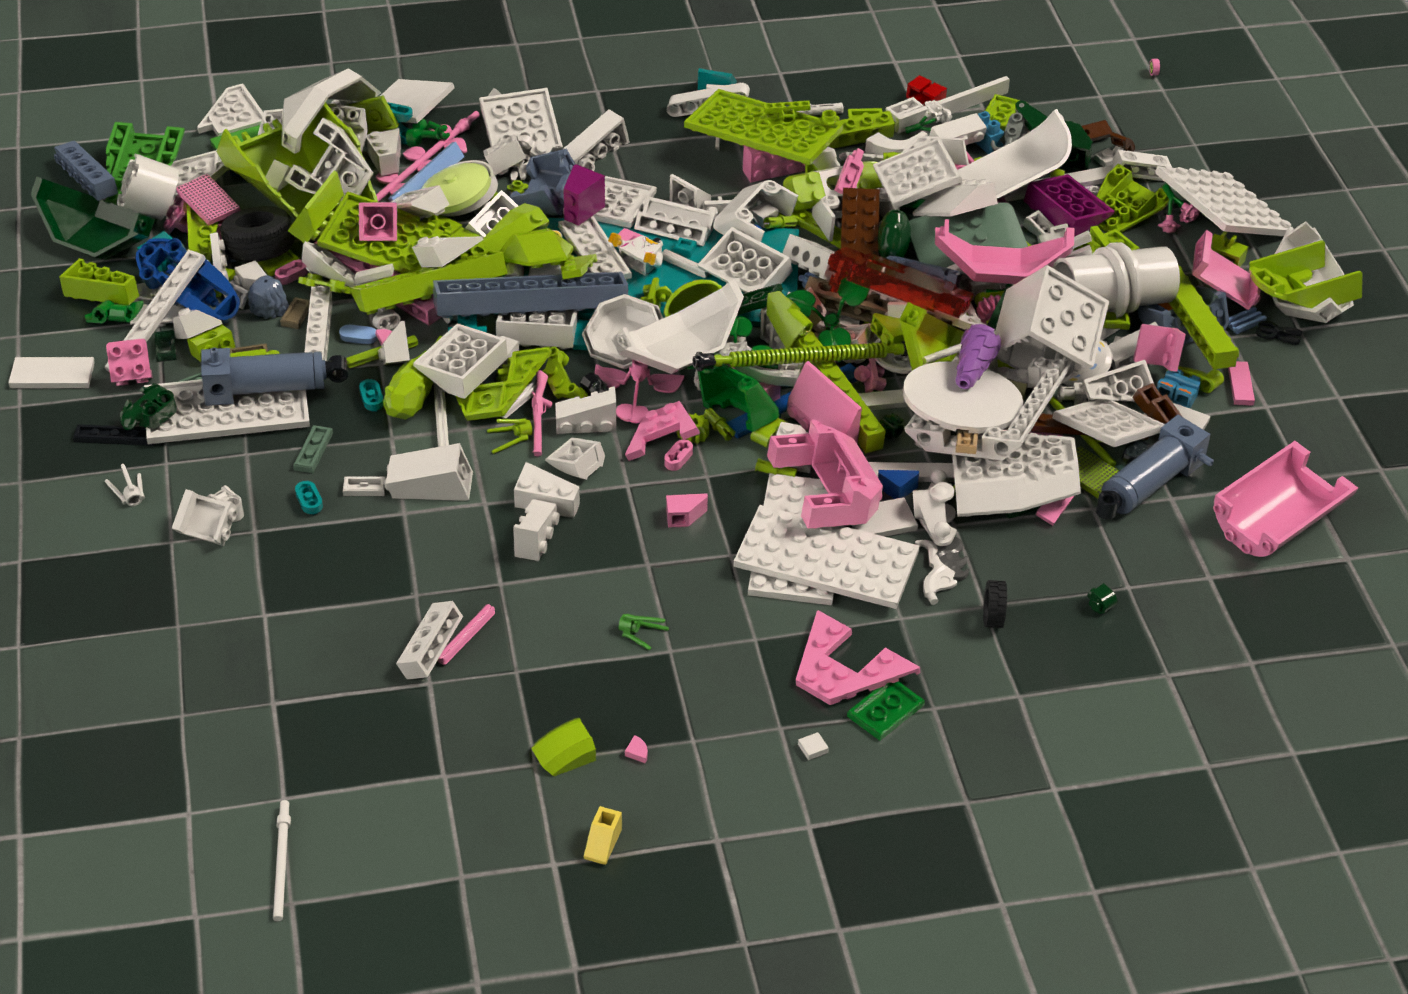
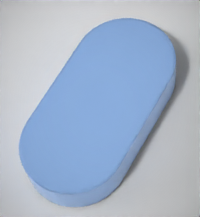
M349 324L342 326L339 330L340 339L345 342L372 344L378 339L375 334L376 329L373 327Z

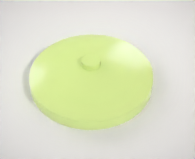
M461 163L437 172L425 182L421 189L440 185L450 204L444 208L445 212L442 214L452 213L467 208L481 199L490 187L491 178L484 166L476 163Z

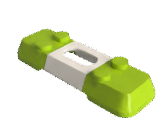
M863 162L864 168L856 188H883L873 167V164L878 162ZM843 166L786 177L783 181V187L798 195L794 211L811 209L824 196L840 194L828 188L826 180L828 177L840 175Z

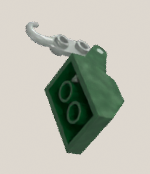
M1020 100L1016 102V113L1010 116L1004 132L1006 142L1004 146L1019 139L1024 124L1029 131H1032L1045 121L1048 116L1029 105L1026 101ZM1065 121L1071 134L1072 147L1069 157L1062 165L1088 170L1091 163L1092 140L1080 124ZM994 140L991 141V147L994 151L1002 148L997 147Z

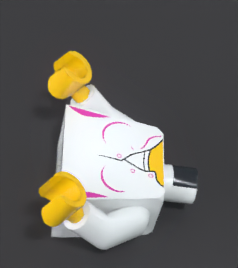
M611 233L608 242L613 243V246L619 248V255L628 267L645 276L654 268L661 267L663 261V242L660 238L657 237L650 240L645 236H639L633 240L624 241L620 235Z

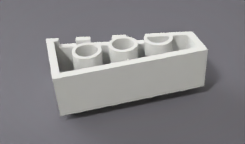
M611 110L606 111L563 149L567 148L575 164H578L579 160L583 158L590 159L594 163L598 158L603 159L606 157V153L611 150L615 152L619 149L620 145L630 143L624 118Z

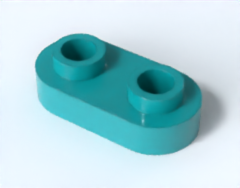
M373 379L362 381L359 388L364 407L370 411L380 410L384 406V400L379 383Z
M311 481L299 482L295 486V493L302 510L307 514L319 513L323 508V503L315 484Z

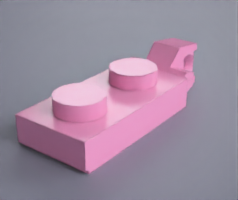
M858 148L853 150L852 155H848L834 189L836 192L843 194V187L856 188L864 168L861 161L864 154L863 150Z

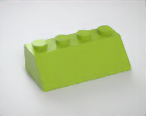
M335 170L306 204L288 230V232L303 243L305 241L308 242L310 239L313 241L316 239L320 231L323 230L333 216L334 211H336L340 204V200L344 196L338 173Z

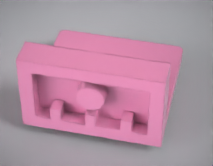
M1141 324L1133 361L1145 360L1147 364L1161 365L1170 371L1177 372L1186 334L1177 328Z

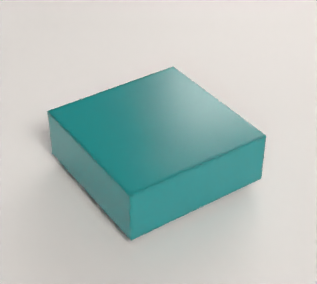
M680 237L673 248V252L691 257L697 247V241Z

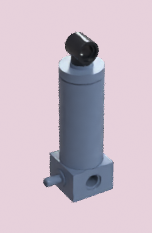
M230 348L201 350V374L205 406L234 404V395L311 390L315 388L324 389V380L328 378L335 383L344 382L348 378L347 359L341 355H335L330 357L328 361L322 360V351L231 357Z
M1180 415L1175 416L1161 427L1159 440L1104 482L1102 492L1098 497L1097 515L1102 519L1108 520L1114 518L1117 512L1127 514L1178 473L1188 477L1203 464L1212 466L1214 460L1206 455L1210 433Z

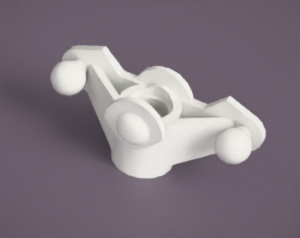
M938 469L932 472V483L928 489L913 490L914 517L920 521L936 545L947 546L951 544L957 533V530L948 524L955 518L956 511L951 505L945 504L946 501L954 496V488L946 482V473Z

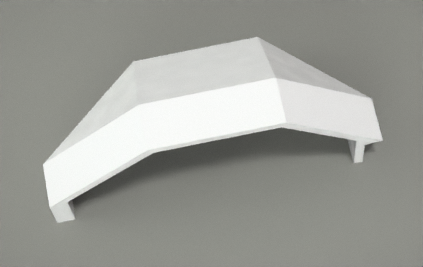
M348 68L285 98L282 114L281 145L294 154L298 153L301 147L302 134L327 99L358 102L377 97L381 92L362 76Z
M1305 221L1293 230L1288 228L1275 254L1323 239L1316 228H1312ZM1326 244L1325 267L1313 270L1312 279L1303 283L1304 285L1309 286L1344 275ZM1273 297L1275 305L1285 315L1324 323L1354 306L1353 301L1337 305L1329 297L1311 309Z
M734 279L716 292L675 314L636 331L628 332L627 328L624 327L610 338L619 355L673 374L693 365L692 358L696 352L714 353L715 355L724 349L744 296Z

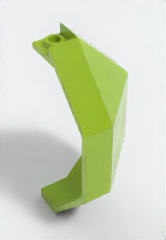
M908 302L899 321L913 371L925 365L922 357L960 344L964 332L926 313L927 310ZM957 353L931 363L952 362ZM997 359L998 367H1008L1009 369H1015Z

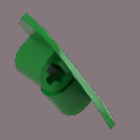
M105 300L95 307L92 313L85 315L86 322L104 323L106 321L131 322L138 315L144 303L141 300L130 305H122Z

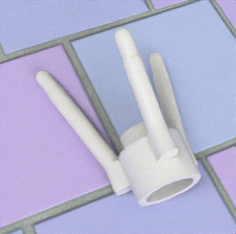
M121 464L128 485L124 488L123 494L108 479L105 480V483L121 499L123 505L137 506L145 498L141 474H137L138 487L132 485L125 465Z

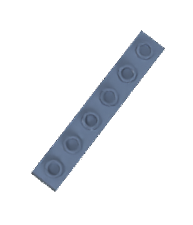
M75 140L54 147L56 163L60 164L63 170H66L71 177L73 176L75 181L80 183L90 196L99 201L118 194L114 177Z

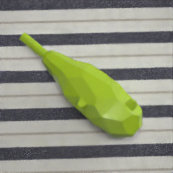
M427 350L416 358L404 363L393 375L389 386L385 387L383 404L388 415L406 420L422 409L425 399L432 390L433 381L415 368L413 363Z

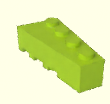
M81 258L59 276L65 297L100 302L110 300L114 304L130 305L139 297L135 276L120 271L111 272L108 267L99 268L96 263L90 262L87 264Z

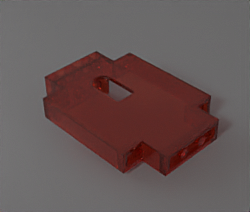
M848 247L839 249L834 254L831 253L827 263L830 265L828 270L835 272V275L832 274L828 285L831 286L829 291L836 294L842 279L847 277V281L907 303L910 302L931 312L938 310L957 318L962 317L968 312L974 293L955 287V283L876 254H865Z

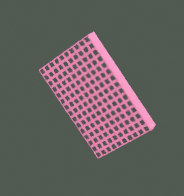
M208 174L176 188L179 196L208 226L240 211V207Z

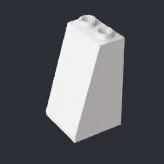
M460 443L390 456V461L387 465V478L384 480V485L392 498L467 501L470 497L473 471Z

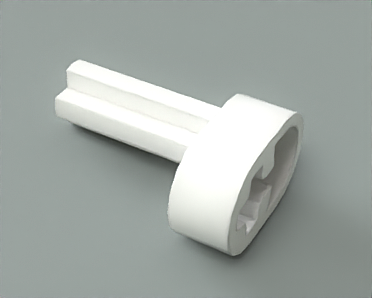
M384 307L378 309L372 323L377 329L391 330L400 322V316L394 310H385Z

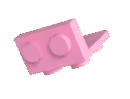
M145 339L107 343L106 349L112 383H116L117 386L129 385L128 381L136 380V383L139 384L147 383L149 378H153Z

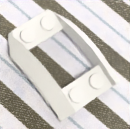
M743 341V343L728 342L724 349H722L721 355L729 356L730 352L751 351L752 348L747 346V341ZM804 363L778 364V369H767L759 366L734 368L765 384L794 387Z

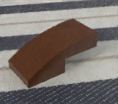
M1111 132L1112 144L1123 148L1125 151L1134 152L1135 144L1130 138Z

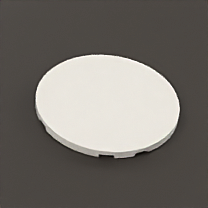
M934 362L922 365L911 371L904 381L903 397L910 409L922 419L928 422L932 420L939 423L941 428L952 431L962 429L968 430V433L982 434L989 427H999L1001 430L1010 427L1023 407V398L1017 387L1002 375L989 369L983 372L981 378L977 380L973 387L969 389L960 388L955 381L958 362Z

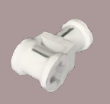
M1082 382L1074 383L1073 387L1059 385L1057 388V400L1059 402H1062V400H1074V405L1088 402Z

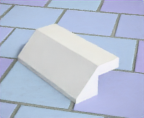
M647 196L643 212L638 211L634 229L676 240L681 237L697 241V245L704 246L713 230V223L717 213Z

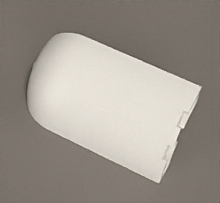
M1056 109L1045 121L1023 137L958 169L962 180L976 179L977 181L986 179V182H994L998 200L1058 169L1067 160L1072 147L1069 128L1063 116Z

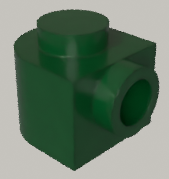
M1104 583L1097 588H1092L1087 594V597L1090 599L1089 605L1095 612L1100 614L1105 613L1117 605L1118 602L1115 593Z

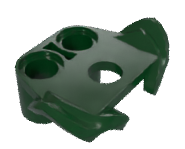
M156 383L148 387H141L140 391L145 395L133 405L131 400L128 399L124 408L120 412V422L125 430H130L137 425L150 429L160 427L177 411L174 394Z

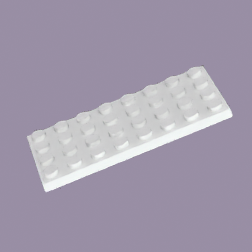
M202 379L161 383L158 385L174 394L177 411L160 427L155 429L146 427L147 443L155 444L310 427L306 390L234 395V404L205 406Z
M769 473L763 506L801 515L805 496L828 494L820 479ZM751 571L748 587L749 596L832 605L833 592Z
M759 505L734 559V567L897 609L920 546L845 526L808 529L801 515Z

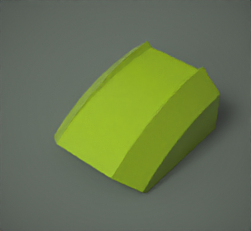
M580 718L570 720L551 730L531 748L541 766L552 776L563 774L596 761V748L593 739Z

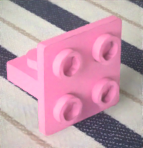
M177 194L174 204L169 207L165 215L166 220L163 225L165 232L169 235L174 228L188 234L187 205Z

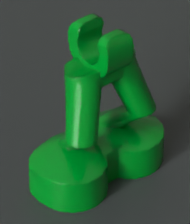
M422 119L418 123H413L412 129L407 130V145L409 147L419 146L423 138L446 140L450 136V133H444L448 127L447 125H439L432 121H429L427 124L426 120Z

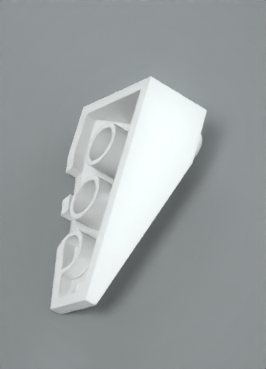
M305 241L303 244L302 262L310 273L344 281L345 285L349 287L357 286L354 280L355 273L329 250Z

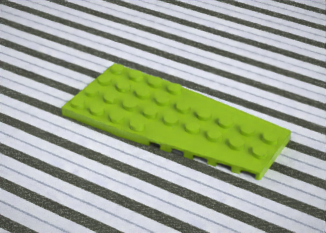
M347 191L317 240V246L379 267L393 264L394 271L406 273L425 268L421 267L412 248L418 244L417 241L423 237L433 238L438 236L439 238L457 236L452 235L451 230H440L436 228V224L429 221L427 224L420 221V217L397 208V241H359V203L378 201ZM479 243L455 259L489 250L485 248L484 244Z

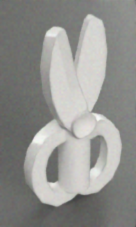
M525 154L526 163L517 167L511 166L514 168L511 171V182L516 180L518 175H520L521 180L526 179V166L531 158L530 155Z

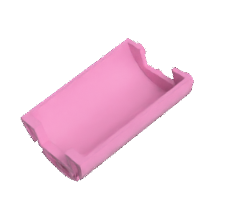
M1294 441L1217 493L1214 498L1213 509L1228 541L1232 542L1245 554L1264 557L1274 553L1347 501L1357 492L1358 487L1343 476L1337 479L1335 487L1331 486L1306 467L1311 452Z

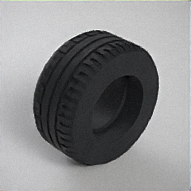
M274 206L252 207L231 214L224 219L220 227L221 236L225 243V253L231 259L240 262H260L283 255L291 249L295 241L294 235L288 232L292 225L290 215L285 210Z

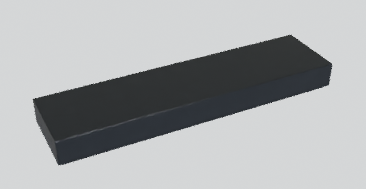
M77 424L73 436V441L79 443L154 446V444L147 443L146 427H134L130 430H125L123 426Z

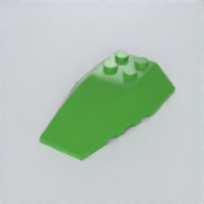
M115 122L106 147V168L115 179L118 194H122L121 182L130 159L135 160V153L171 166L177 157L185 129L167 126L164 135L135 133L132 123ZM118 194L107 197L106 201L117 205Z

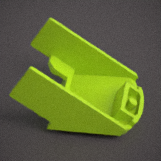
M1323 240L1256 259L1249 263L1250 277L1258 288L1273 297L1312 309L1329 297L1337 305L1362 298L1361 271L1352 272L1309 286L1303 284L1312 279L1313 270L1325 267V242Z

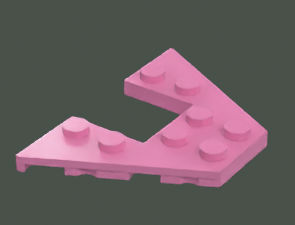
M818 610L798 670L796 686L832 705L843 699L855 697L856 693L868 689L872 691L884 687L887 683L898 682L900 677L912 673L918 675L920 667L884 648L860 672L857 673L828 656L852 635V629Z

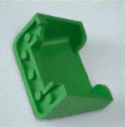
M725 364L714 367V369H703V371L698 372L702 401L705 408H713L712 405L718 404L724 409L732 405L748 413L746 427L752 432L779 417L778 406L756 379Z

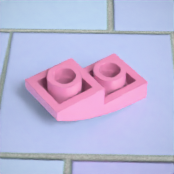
M1074 496L1041 505L1036 512V516L1053 526Z

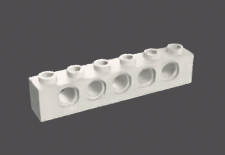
M317 286L311 287L304 352L314 353L322 351V360L327 361L333 304L332 294L330 291L331 287Z

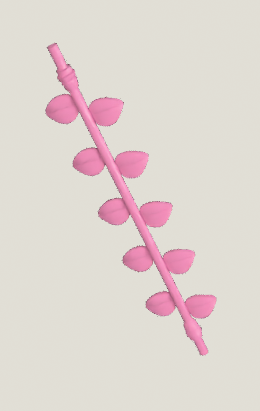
M474 111L467 118L460 119L453 130L447 125L448 129L444 133H450L449 138L446 140L441 139L426 153L422 147L418 146L403 152V156L410 161H414V163L400 175L393 173L381 176L378 173L376 179L383 184H387L376 194L378 202L388 193L393 195L405 184L401 182L417 170L419 172L431 161L429 159L441 148L444 147L445 149L452 142H456L462 153H467L464 139L454 137L469 130L471 123L480 116L479 112Z

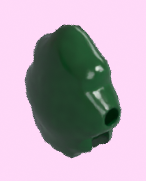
M889 210L879 226L878 251L882 263H884V258L889 256L904 258L909 249L911 227L907 215L900 210Z

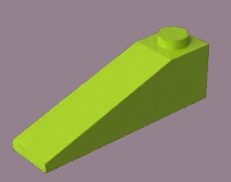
M524 203L511 209L479 243L484 244L488 250L500 251L512 234L547 229L549 220L539 207Z

